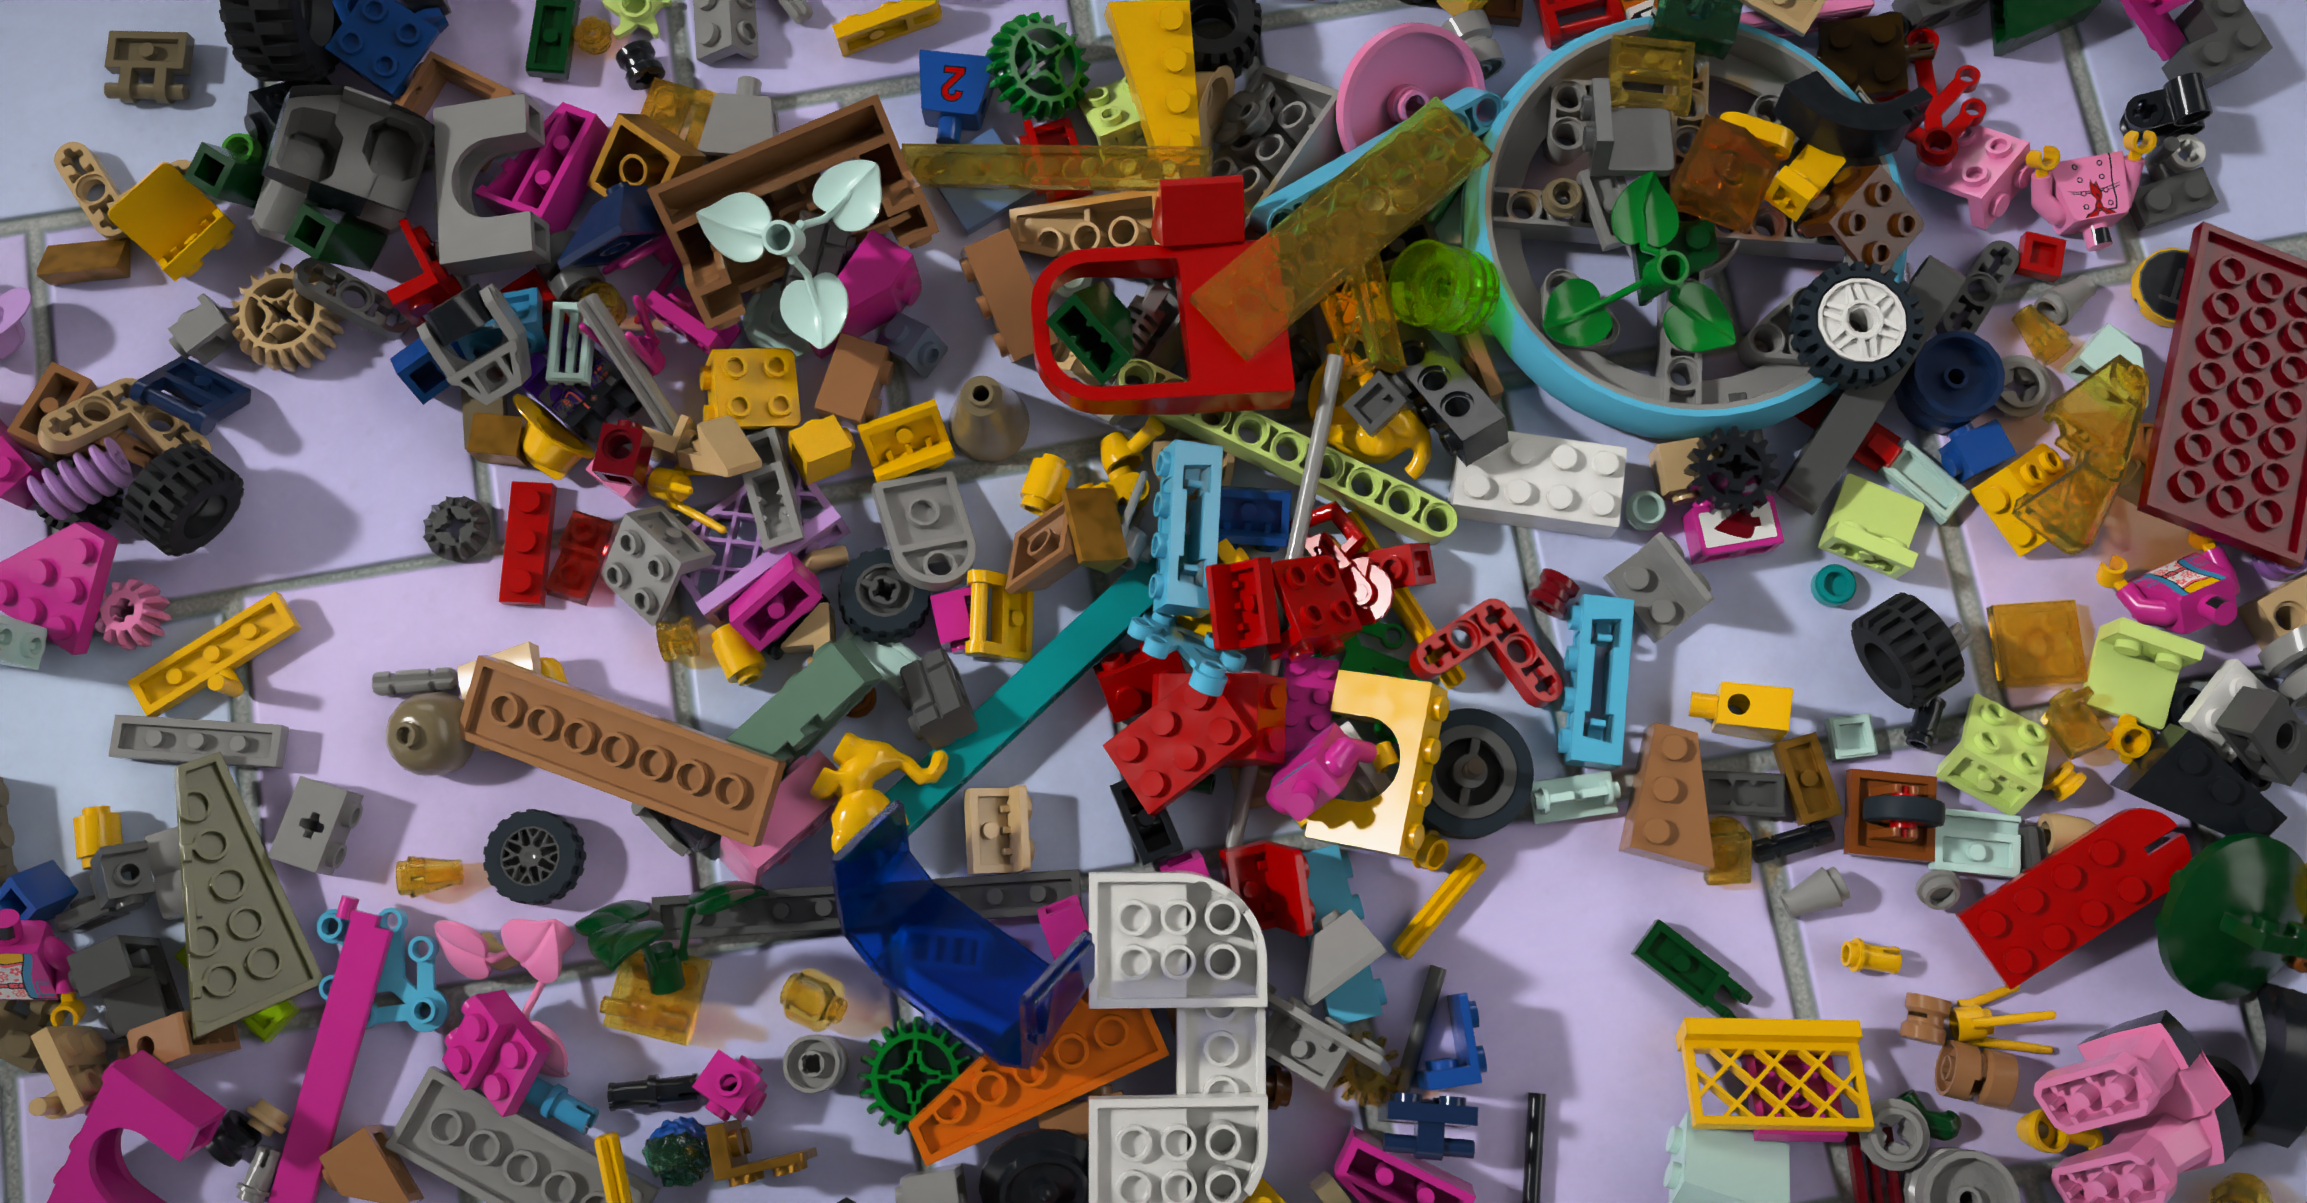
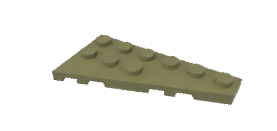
M220 751L178 765L174 770L193 1041L319 987L323 979V975Z

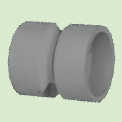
M1468 10L1453 16L1443 23L1442 28L1455 33L1471 48L1480 64L1484 80L1492 77L1504 67L1506 61L1496 39H1491L1494 32L1484 10Z
M807 1035L798 1038L789 1045L783 1059V1071L786 1080L793 1088L804 1093H817L834 1088L844 1079L848 1071L849 1058L846 1048L838 1039L830 1035Z

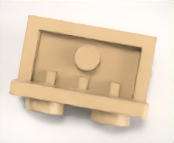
M1015 785L1009 788L965 789L964 811L967 875L1013 874L1029 871L1031 869V862L1034 859L1035 848L1033 840L1029 838L1032 801L1030 796L1027 795V786Z

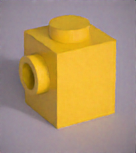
M834 414L823 419L809 420L801 427L789 431L788 455L806 485L851 468L852 451L855 450V442L847 427L842 428Z

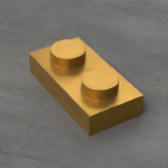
M1816 732L1771 745L1780 774H1785V789L1798 826L1843 814Z

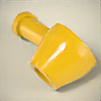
M1151 416L1131 439L1122 432H1113L1101 440V461L1107 476L1112 471L1125 465H1130L1132 471L1141 465L1144 459L1141 451L1157 436H1161L1165 432V426L1158 418Z
M2042 1108L2035 1109L2018 1120L2016 1125L2019 1139L2030 1147L2044 1153H2059L2068 1144L2084 1146L2089 1150L2100 1147L2103 1144V1135L2099 1129L2094 1128L2068 1135L2052 1125Z

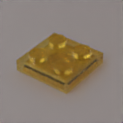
M2075 600L1999 604L1986 608L1998 689L2074 685L2088 681Z

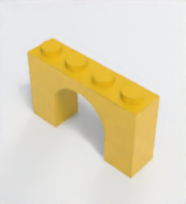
M1338 669L1330 711L1347 719L1387 725L1396 736L1399 744L1400 765L1391 785L1379 796L1362 802L1333 798L1308 816L1304 837L1323 843L1338 844L1339 846L1415 860L1416 852L1421 848L1424 841V826L1422 822L1425 807L1430 804L1433 795V786L1430 782L1433 765L1438 762L1441 754V742L1439 740L1441 725L1449 713L1447 690L1432 682Z

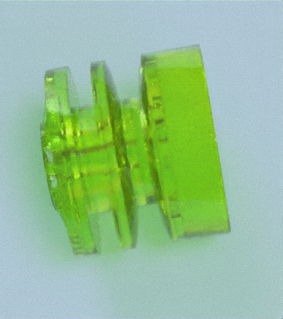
M1432 239L1415 241L1404 249L1393 264L1388 280V298L1393 312L1404 323L1456 336L1473 334L1485 326L1495 312L1500 296V278L1494 263L1482 253Z

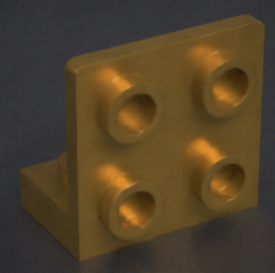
M739 1120L706 1127L715 1182L728 1179L730 1187L765 1178L764 1170L773 1169L774 1177L799 1172L801 1169L808 1168V1159L817 1156L816 1147L748 1162L747 1154L752 1153V1141L748 1127L742 1128Z

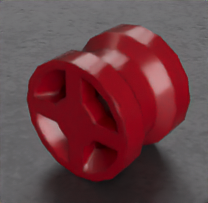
M1545 568L1539 576L1540 584L1537 588L1531 589L1527 600L1541 612L1561 619L1567 612L1566 604L1568 600L1575 598L1580 588L1566 575L1556 570Z

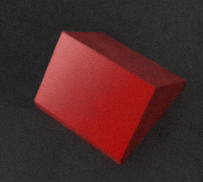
M1231 175L1160 180L1151 225L1152 238L1163 247L1245 241L1243 176Z

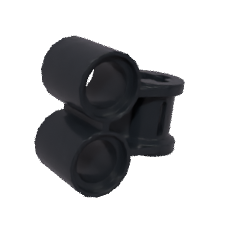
M2196 72L2178 76L2168 81L2163 86L2164 89L2133 97L2128 102L2125 113L2119 123L2122 135L2124 136L2131 130L2138 131L2139 137L2137 142H2142L2143 130L2152 131L2157 137L2166 135V137L2173 136L2175 138L2185 134L2195 135L2205 128L2204 119L2213 113L2202 73ZM2143 119H2149V121L2143 122Z

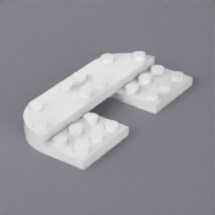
M1186 870L1089 872V1009L1176 1008V1095L1089 1096V1203H1242L1248 1195L1251 1197L1262 1177L1268 1152L1265 1007H1268L1267 950L1261 928L1250 908L1229 887L1207 875Z

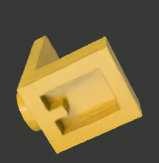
M1807 144L1789 166L1784 165L1779 171L1763 199L1797 222L1843 167L1846 159L1843 156L1831 154Z

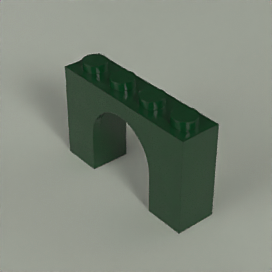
M201 142L184 179L217 199L255 209L265 176L261 175L265 161L257 157ZM302 203L284 240L318 261L370 272L388 236L356 221L346 212L318 204V207Z

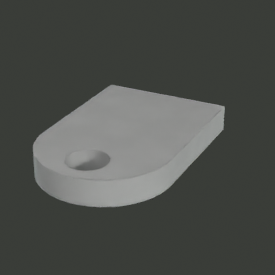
M953 469L873 483V498L894 567L899 575L909 584L928 591L947 590L967 578V571L972 570L974 564L976 542ZM935 561H941L946 563L951 571L946 575H936L929 570L928 565Z

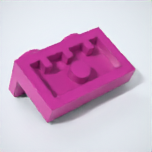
M676 286L666 298L652 290L643 301L655 319L708 355L712 349H729L741 334V329L736 324L722 330H718L717 326L707 330L690 292L681 286Z

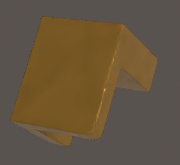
M474 413L467 452L482 463L528 467L529 461L524 455L521 444L527 421L519 416Z

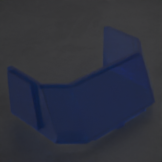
M898 799L893 803H889L831 859L829 867L841 933L870 970L883 979V985L923 1014L921 1021L933 1029L936 1025L940 1026L980 1057L986 1055L999 1066L1026 1070L1031 1066L1034 1067L1095 977V944L1092 942V933L1085 929L1051 965L933 882L910 852L904 803Z

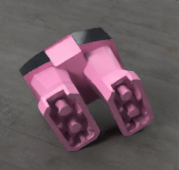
M2167 1010L2126 1021L2088 1037L2077 1045L2085 1062L2050 1070L2035 1082L2033 1095L2055 1128L2070 1135L2107 1126L2114 1137L2109 1144L2064 1158L2052 1169L2050 1181L2064 1203H2166L2175 1194L2178 1174L2223 1164L2243 1143L2241 1127L2231 1093L2190 1033Z

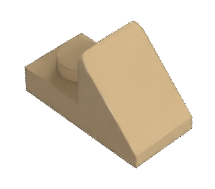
M729 415L700 422L697 425L699 439L693 441V447L677 451L679 467L723 477H732L762 468L761 458L736 420Z
M829 602L819 603L782 643L780 648L786 654L814 653L826 642H836L835 610ZM808 657L807 665L813 661L812 657Z

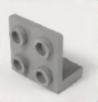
M664 506L648 507L625 513L600 574V579L651 626H656L662 622L681 575L711 567L716 553Z
M1662 532L1655 535L1637 553L1603 577L1618 598L1635 600L1633 617L1653 643H1656L1714 600L1710 593V584L1700 572L1692 571L1683 559L1684 552L1680 545L1674 539L1666 538Z

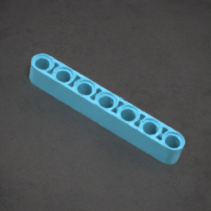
M1474 87L1463 88L1262 199L1254 205L1251 211V227L1256 233L1268 239H1276L1277 243L1284 244L1290 242L1489 131L1497 115L1503 112L1504 102L1496 93ZM1479 102H1480V109H1479L1478 113L1476 114V109H1477V106H1478V104H1479ZM1447 121V127L1443 132V125ZM1414 139V145L1411 151H1409V145ZM1378 158H1381L1380 165L1375 171V163ZM1347 176L1346 185L1341 190V182L1343 178ZM1313 194L1312 204L1306 209V202ZM1279 213L1278 223L1271 229L1272 220Z

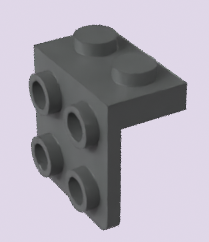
M1592 78L1589 95L1582 96L1580 107L1581 121H1586V127H1584L1583 152H1588L1590 175L1642 176L1651 171H1655L1657 176L1671 175L1675 163L1669 111L1664 108H1612L1609 78Z

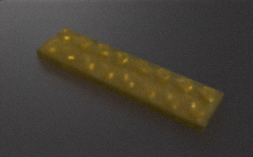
M1435 96L1192 293L1190 302L1247 362L1488 163L1493 152Z

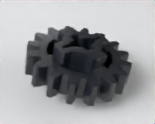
M1732 426L1725 436L1720 427L1716 428L1711 433V439L1704 435L1696 443L1699 449L1693 448L1688 453L1687 458L1694 463L1689 464L1684 469V474L1694 476V480L1687 486V490L1694 491L1698 489L1700 495L1695 502L1698 505L1706 500L1710 502L1709 513L1712 515L1720 508H1724L1726 518L1731 519L1738 509L1744 517L1748 516L1754 511L1753 506L1760 509L1768 502L1766 496L1772 495L1777 489V486L1770 482L1780 475V470L1770 468V464L1778 458L1777 454L1766 455L1763 449L1767 446L1768 441L1765 439L1758 444L1753 441L1754 431L1751 429L1744 436H1739L1738 427ZM1722 448L1719 458L1707 461L1711 452ZM1733 474H1738V477L1733 478ZM1755 483L1756 486L1753 492L1742 497L1745 486Z

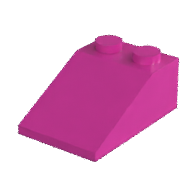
M873 229L870 230L838 275V278L847 290L849 299L847 319L840 334L844 333L857 338L892 320L897 312L901 313L906 305L912 306L922 291V281L913 254ZM840 334L824 349H817L809 342L814 354L822 359L833 353Z

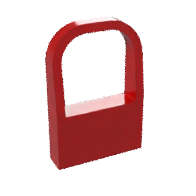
M1276 239L1167 247L1144 245L1079 249L1066 253L1052 261L1042 271L1034 285L1031 298V325L1037 372L1044 385L1057 399L1076 410L1099 415H1180L1285 409L1291 406L1296 390ZM1079 278L1175 279L1187 382L1090 386L1073 380L1059 368L1051 351L1049 326L1045 323L1048 319L1047 307L1051 297L1062 285Z

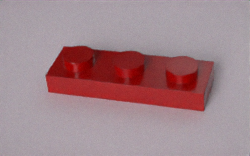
M512 481L498 601L503 605L545 607L557 487L553 483Z

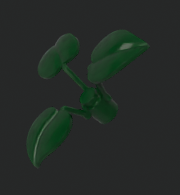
M737 880L717 882L692 893L688 897L691 905L686 907L679 949L673 948L671 942H660L650 946V944L665 934V927L658 921L637 922L636 920L644 918L650 913L648 905L637 900H623L603 906L590 915L578 920L575 923V929L577 933L588 936L587 942L590 952L611 971H615L630 955L642 950L651 993L654 995H666L679 991L686 985L681 962L689 959L687 951L692 918L696 913L699 915L713 914L759 896H769V894L763 887Z

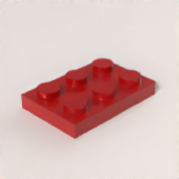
M1189 678L1102 745L1148 815H1157L1257 739L1224 691L1218 697L1203 694L1189 685Z

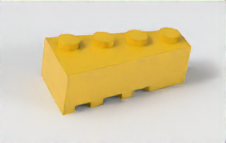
M1190 0L1108 2L1104 17L1108 29L1111 31L1116 46L1115 50L1119 62L1122 64L1129 85L1128 89L1132 101L1135 103L1141 121L1140 125L1156 173L1197 172L1202 164Z

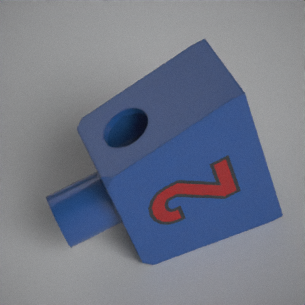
M920 49L921 109L925 125L938 127L937 144L948 148L958 147L962 130L979 131L981 129L994 88H989V85L995 79L994 75L984 72L986 66L992 62L986 56Z

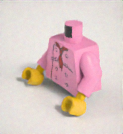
M2133 130L2127 132L2123 137V145L2129 151V154L2126 156L2123 155L2122 151L2060 161L2059 150L2056 147L2045 145L2043 147L2044 157L2042 160V153L2040 151L2031 150L2026 155L2025 161L2030 168L2035 169V172L2031 174L2032 208L2051 224L2055 232L2061 236L2082 232L2087 251H2097L2109 247L2113 244L2109 227L2114 226L2126 216L2132 207L2145 159L2141 156L2154 149L2157 143L2156 134L2146 130L2143 133L2141 144L2137 146L2139 132Z

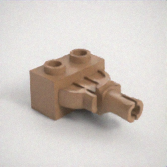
M51 362L7 429L8 434L19 447L54 463L63 460V458L72 459L73 454L76 452H80L86 459L91 458L88 446L92 444L106 452L107 449L104 443V438L106 437L115 440L128 461L143 468L152 459L160 456L145 441L126 433L125 431L129 428L127 425L71 453L55 454L42 448L37 437L41 419L46 414L98 390L92 379L55 362ZM88 410L83 413L88 419L93 421H103L108 418L104 413L97 410ZM69 430L64 432L63 434L68 436Z

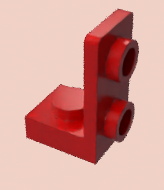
M1429 542L1398 545L1357 553L1351 557L1352 559L1360 557L1373 559V565L1379 566L1388 573L1393 582V589L1436 583Z

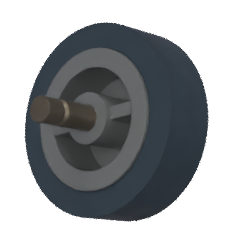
M1474 708L1449 711L1446 720L1441 725L1439 735L1441 754L1438 762L1433 765L1430 781L1433 786V795L1430 804L1425 807L1422 823L1428 828L1438 831L1439 834L1450 838L1468 840L1485 837L1511 823L1527 804L1534 780L1532 757L1527 744L1519 732L1498 715Z

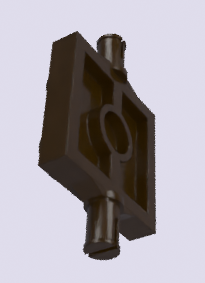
M1902 13L1820 22L1818 25L1819 48L1815 58L1833 71L1854 93L1859 85L1869 98L1906 94L1908 92L1907 68L1909 62L1933 60L1935 56L1933 42L1908 45L1903 31Z

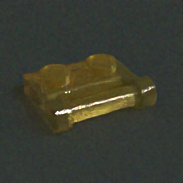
M1613 34L1610 41L1607 76L1610 82L1612 108H1619V106L1664 108L1668 111H1673L1674 116L1687 117L1692 98L1695 42ZM1622 81L1676 86V95L1622 89Z
M654 77L640 114L647 115L679 137L690 106L697 107L685 141L698 150L711 104L717 93L707 89L697 90Z

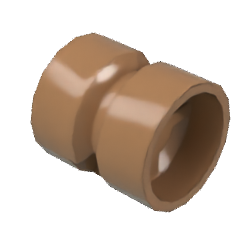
M1947 1040L1945 1042V1045L1939 1051L1935 1067V1087L1939 1095L1962 1101H1968L1973 1098L1976 1104L2000 1110L2007 1109L2012 1103L2019 1079V1066L2013 1054L1987 1048L1980 1052L1976 1045L1955 1040Z

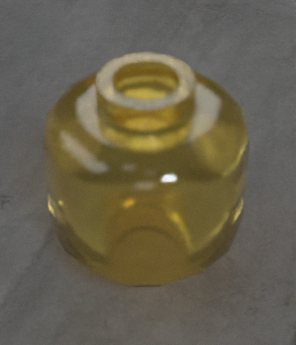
M807 968L800 973H793L784 984L780 995V1003L783 1005L784 1015L787 1019L813 1032L824 1031L832 1023L838 1024L843 1019L848 1007V1001L844 999L845 989L842 982L815 968Z

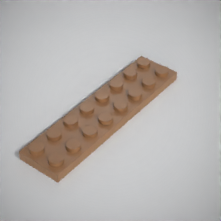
M478 655L459 720L460 738L465 741L752 847L762 845L786 764L785 761L488 655Z

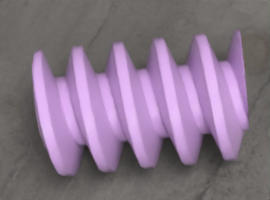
M110 437L104 438L106 452H103L95 444L88 446L91 456L90 460H87L80 452L74 453L73 460L76 465L74 468L64 460L58 461L57 467L60 472L58 476L49 468L42 469L41 474L44 479L42 484L34 476H28L27 485L32 496L51 516L59 520H65L71 516L72 511L81 512L85 510L87 503L97 504L101 502L103 495L107 497L115 495L118 487L122 489L129 488L133 482V473L126 455L115 440Z

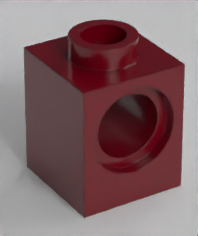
M618 420L617 424L603 422L592 471L604 482L643 488L654 440L643 429V425L630 420ZM625 444L633 445L632 451L627 457L616 459V453L621 446Z

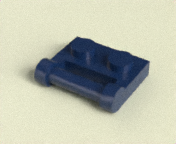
M180 356L138 379L132 385L129 395L131 400L143 406L150 404L190 424L191 430L205 436L212 432L217 422L250 403L251 389L188 358L185 359ZM165 390L174 395L175 397L181 398L199 407L200 409L197 410L161 391Z

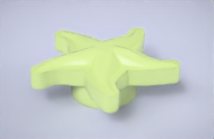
M602 0L607 10L620 17V24L613 31L615 38L618 40L628 36L637 28L651 32L653 38L658 39L660 31L654 16L662 8L672 5L671 0Z

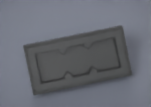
M1702 770L1708 814L1758 817L1786 816L1785 774Z

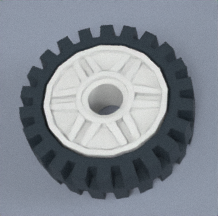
M1855 261L1851 266L1848 265V262L1841 263L1834 269L1830 267L1823 271L1799 296L1790 315V318L1793 320L1789 324V334H1794V338L1790 343L1793 350H1800L1801 353L1797 359L1801 365L1807 362L1810 364L1811 368L1807 372L1814 378L1821 374L1824 376L1822 383L1829 386L1837 382L1839 383L1838 389L1848 390L1855 386V390H1865L1869 386L1873 388L1889 380L1913 358L1921 344L1918 340L1924 333V326L1919 325L1924 319L1923 310L1915 309V306L1920 302L1916 293L1908 296L1906 291L1911 286L1905 280L1900 284L1895 282L1894 279L1898 274L1891 269L1883 274L1881 273L1882 265L1872 263L1868 268L1865 267V261ZM1849 320L1858 322L1863 332L1855 331L1851 327Z

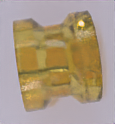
M595 282L589 284L582 291L580 300L589 294H598L606 308H611L608 311L618 326L624 323L628 307L613 285L607 282Z
M691 615L683 616L679 622L670 623L666 620L656 623L657 642L664 662L675 661L677 656L685 654L689 657L700 655L699 635Z

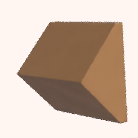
M1063 500L1015 533L1005 590L1008 593L1017 594L1046 589L1081 566L1077 562Z

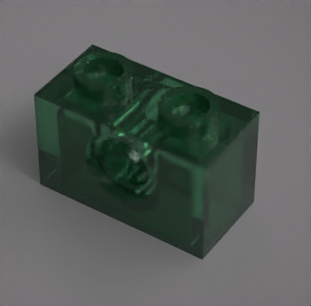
M1654 0L1645 42L1724 60L1735 42L1743 3L1738 0ZM1689 12L1699 15L1701 19L1693 18Z

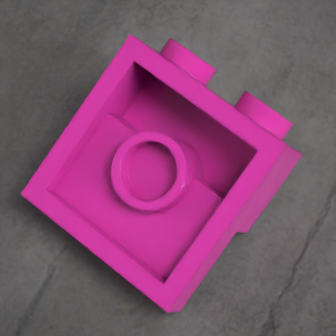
M505 990L475 994L468 998L461 1007V1011L465 1016L459 1027L453 1029L445 1037L444 1043L448 1048L442 1061L464 1090L479 1087L501 1117L517 1114L551 1049Z

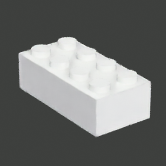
M1508 431V443L1467 467L1456 454L1453 455L1447 503L1454 508L1457 518L1609 539L1619 528L1627 447Z

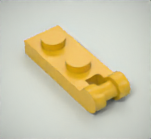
M939 0L890 1L868 13L849 15L843 18L840 23L832 25L842 56L845 57L932 26L940 21L942 11Z

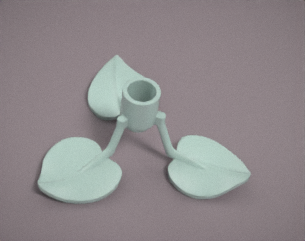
M869 160L843 162L828 169L820 176L812 193L814 203L820 209L826 211L825 214L805 221L798 220L795 224L783 220L772 221L771 211L764 200L757 195L747 192L728 195L696 212L698 222L708 240L727 258L740 263L754 262L762 257L766 248L772 254L786 257L789 264L794 265L800 271L805 280H795L786 286L780 298V312L788 328L799 337L810 342L817 349L826 348L840 334L847 319L849 299L844 284L835 274L824 272L813 278L809 269L799 260L798 255L804 250L806 244V237L803 231L806 228L827 223L831 218L839 229L847 232L862 231L874 223L882 206L881 173L879 165Z

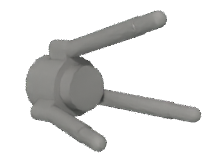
M1146 471L1140 473L1120 522L1129 555L1128 560L1121 564L1120 567L1129 570L1135 569L1140 560L1149 563L1152 559L1151 544L1148 545L1146 543L1148 536L1138 528L1145 514L1144 510L1138 509L1132 519L1148 477ZM1190 509L1186 511V524L1190 521Z

